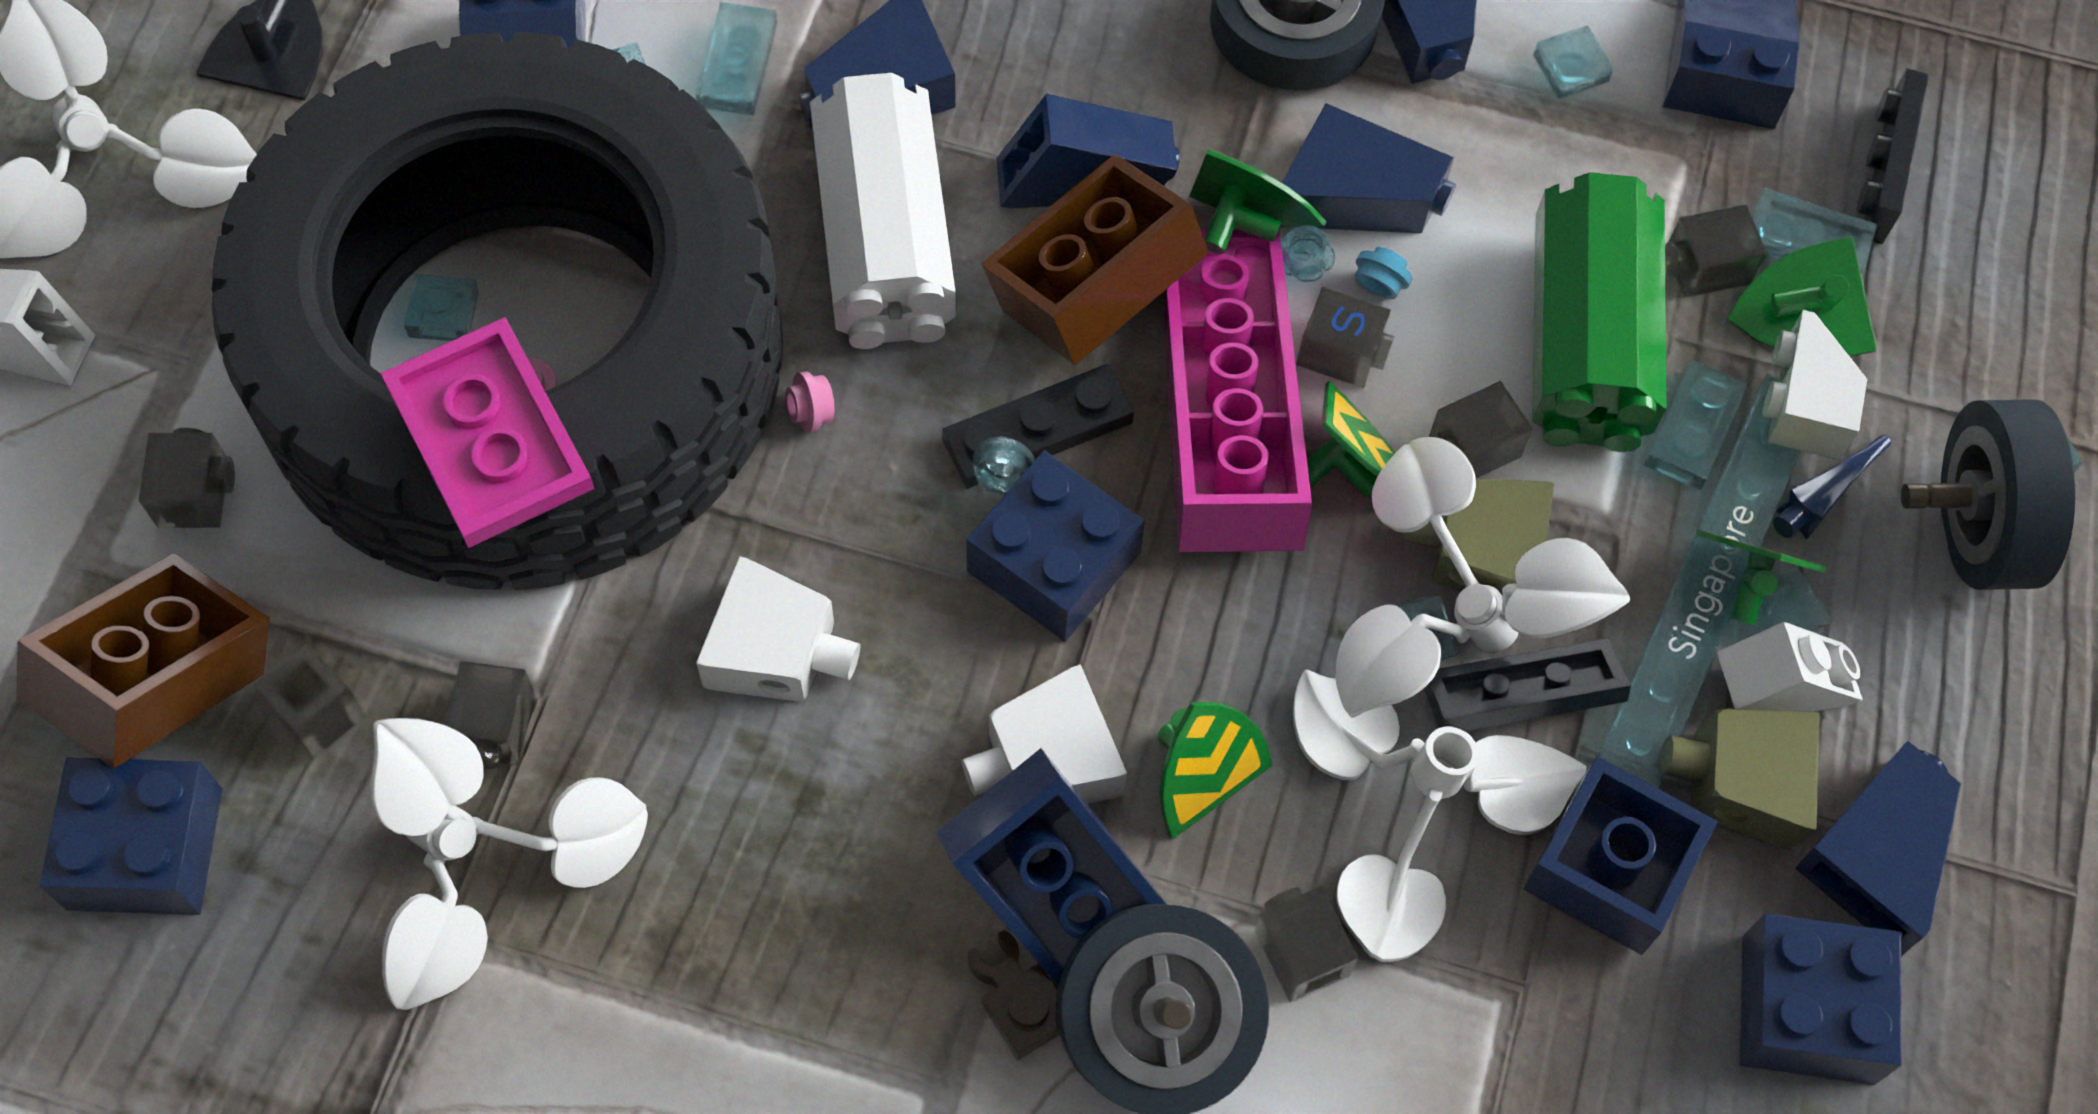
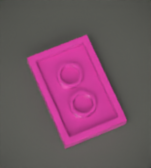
M506 317L381 373L468 548L594 489L592 479Z

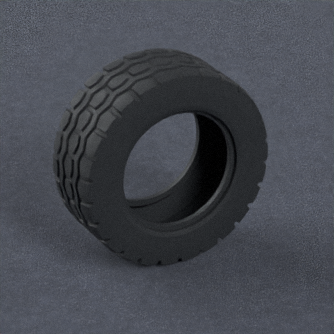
M499 32L451 37L450 47L441 49L435 40L390 54L391 65L383 68L376 61H373L334 82L335 95L329 97L320 92L302 105L285 121V133L287 136L274 133L247 168V182H239L228 204L222 222V236H218L212 272L213 327L218 348L223 355V364L234 389L283 476L291 483L290 486L305 507L320 522L331 527L334 534L371 558L379 561L384 559L388 566L435 582H439L444 576L446 582L453 586L487 590H501L503 583L509 581L516 590L561 585L565 583L566 574L574 572L580 580L600 575L625 565V554L634 551L639 557H642L662 546L681 532L682 520L686 519L693 523L721 496L728 487L727 478L734 479L752 454L761 437L760 430L766 425L775 402L779 385L778 373L782 368L783 327L782 320L780 319V302L765 207L743 155L719 123L696 99L684 89L679 91V88L672 80L655 69L635 59L626 63V59L617 51L577 39L567 48L566 42L561 36L541 33L514 32L510 42H503ZM519 226L565 228L598 238L630 257L645 271L651 280L640 311L620 341L589 369L571 380L545 391L592 479L594 489L468 548L381 373L370 366L372 343L379 321L394 294L420 266L436 254L467 238L493 230Z

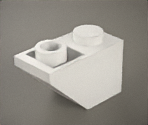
M1803 310L1790 332L1785 330L1780 332L1774 347L1772 365L1780 367L1778 382L1772 381L1763 406V417L1771 418L1767 442L1840 460L1860 429L1867 378L1819 317L1813 312Z
M1782 622L1717 651L1735 709L1814 712L1849 706L1862 701L1856 682L1860 678V668L1852 651L1842 642L1795 625Z

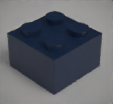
M1044 450L966 539L967 572L1066 642L1141 553L1145 520Z
M1596 756L1573 794L1523 890L1636 953L1643 955L1662 933L1718 821L1603 758Z
M66 757L39 887L66 911L201 915L222 787L204 765L198 761L129 759L113 769L99 758Z
M1764 913L1742 936L1740 1066L1876 1085L1901 1067V932Z

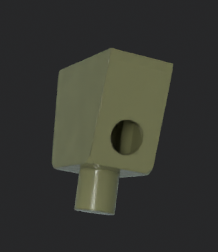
M1476 478L1475 493L1469 506L1457 513L1442 516L1447 529L1479 584L1490 585L1496 588L1501 595L1502 589L1506 585L1517 584L1515 568L1518 561L1530 549L1547 541L1555 483ZM1431 521L1417 531L1402 532V541L1436 547L1432 579L1436 583L1460 592L1466 588L1463 579L1437 536Z
M1747 709L1717 710L1697 728L1694 740L1671 735L1667 736L1661 749L1660 771L1662 774L1692 779L1691 807L1717 820V825L1780 848L1792 849L1813 833L1817 827L1820 713Z

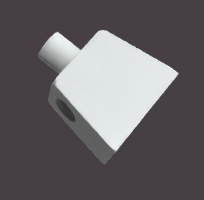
M0 269V369L71 386L95 334L39 271Z
M740 556L696 664L703 688L799 702L806 699L817 671L850 680L858 662L861 646L860 643L831 635L834 617L832 603L826 596L748 558Z
M1081 664L1071 667L995 709L989 715V736L993 748L962 759L963 770L974 796L988 791L1040 748L1043 749L1087 804L1115 799L1124 795L1127 772Z

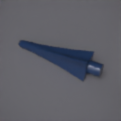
M1880 435L1845 461L1789 489V500L1776 508V512L1780 514L1773 520L1775 530L1786 538L1792 537L1800 530L1804 537L1808 539L1853 482L1891 445V437Z

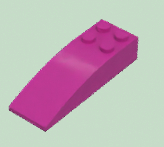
M1280 229L1273 243L1242 230H1233L1223 254L1208 251V255L1163 292L1169 420L1179 552L1304 551L1312 500ZM1201 230L1203 238H1205L1207 230Z

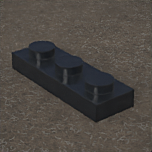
M1907 68L1896 89L1886 88L1882 95L1876 113V121L1884 123L1882 134L1877 133L1875 135L1866 161L1867 167L1874 168L1872 180H1866L1856 209L1857 213L1865 215L1860 235L1861 239L1883 244L1902 214L1930 76L1928 73Z
M1107 363L942 428V440L966 488L969 489L1032 464L1044 450L1051 455H1055L1133 423L1134 411Z
M1605 638L1439 668L1435 677L1424 690L1439 728L1455 727L1463 731H1470L1628 702L1631 684L1610 639Z

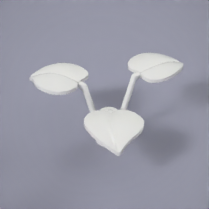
M12 0L8 14L0 29V72L3 78L14 90L32 99H52L63 90L65 95L57 102L52 112L53 124L62 138L57 144L58 155L53 172L50 174L39 161L30 157H19L0 167V258L52 255L68 248L79 238L86 224V204L77 188L68 183L61 182L66 175L70 153L73 149L77 151L94 150L100 147L108 137L115 139L149 159L158 160L159 162L153 174L155 188L170 202L190 208L214 206L231 199L239 182H247V168L257 154L235 125L225 117L205 109L184 110L169 118L159 133L161 150L150 147L119 130L114 124H108L98 105L89 97L79 95L75 86L94 84L105 74L108 59L107 50L97 28L81 12L63 0Z
M1437 437L1414 439L1409 444L1403 445L1379 473L1372 490V504L1376 515L1382 523L1397 532H1414L1431 521L1437 536L1466 585V588L1458 595L1454 608L1457 624L1426 614H1420L1410 621L1405 612L1395 605H1383L1362 615L1346 632L1337 654L1335 678L1342 706L1351 718H1355L1371 709L1393 705L1409 699L1425 688L1435 677L1440 667L1441 659L1440 643L1433 632L1427 628L1452 635L1459 643H1464L1470 638L1481 651L1496 653L1511 646L1517 639L1518 634L1530 638H1548L1591 625L1626 605L1630 601L1629 594L1595 550L1581 541L1570 538H1557L1545 541L1526 552L1515 568L1517 584L1506 585L1502 589V595L1496 588L1490 585L1479 584L1442 518L1444 515L1454 514L1465 509L1473 500L1476 488L1473 467L1459 448L1444 439Z
M1305 670L1296 687L1292 710L1295 735L1302 752L1317 769L1334 778L1354 780L1365 772L1370 761L1379 768H1387L1413 758L1412 778L1420 792L1426 795L1423 806L1399 855L1397 864L1381 855L1362 856L1346 867L1336 887V904L1342 921L1366 953L1381 962L1399 961L1416 954L1431 941L1444 919L1446 897L1440 880L1430 872L1408 869L1430 818L1441 799L1455 795L1464 785L1466 791L1478 792V808L1488 822L1509 833L1530 835L1548 828L1559 817L1572 792L1586 772L1584 764L1549 746L1518 737L1502 735L1485 737L1475 743L1469 734L1455 727L1438 728L1430 734L1425 743L1416 738L1412 740L1408 747L1386 754L1395 746L1400 731L1398 716L1392 705L1371 709L1355 718H1351L1342 706L1336 679Z
M398 718L376 721L373 728L375 753L370 783L374 811L384 826L397 834L406 835L410 841L427 851L424 865L433 871L442 890L441 901L429 894H417L410 897L391 919L386 931L382 952L383 983L390 1002L397 1009L408 1010L442 997L468 981L481 964L487 945L485 922L482 916L472 907L466 905L455 906L457 891L444 866L445 861L454 860L466 855L473 848L476 835L483 834L542 851L553 850L551 858L553 877L564 885L586 888L596 886L612 878L633 857L641 843L647 824L646 804L641 802L618 782L608 778L594 777L575 782L567 787L557 798L549 815V828L553 837H538L487 823L478 817H471L470 814L456 806L473 797L479 790L483 780L481 755L476 746L466 736L445 725L427 720Z

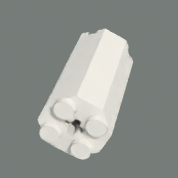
M893 73L843 77L832 85L833 96L822 103L820 94L810 101L835 328L848 334L850 345L858 349H871L883 343L913 340L919 343L937 341L945 335L944 324L956 317V296L928 90L916 85L915 94L905 89L904 79Z

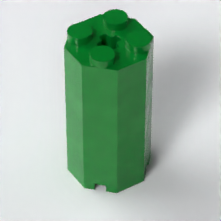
M1588 172L1575 177L1574 188L1559 193V184L1546 188L1536 212L1532 422L1543 429V441L1549 445L1569 446L1579 443L1604 446L1606 449L1614 452H1630L1641 446V437L1653 434L1656 431L1666 411L1665 200L1656 192L1653 199L1646 195V184L1638 177Z

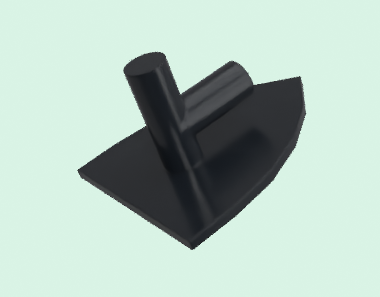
M256 0L249 5L241 7L237 14L220 29L196 71L197 76L305 101L316 78L323 55V31L312 0Z

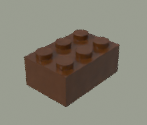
M1114 154L984 260L981 265L1002 311L1073 365H1077L1208 255L1209 252L1191 203Z
M173 553L17 640L16 699L114 769L263 676L270 618Z

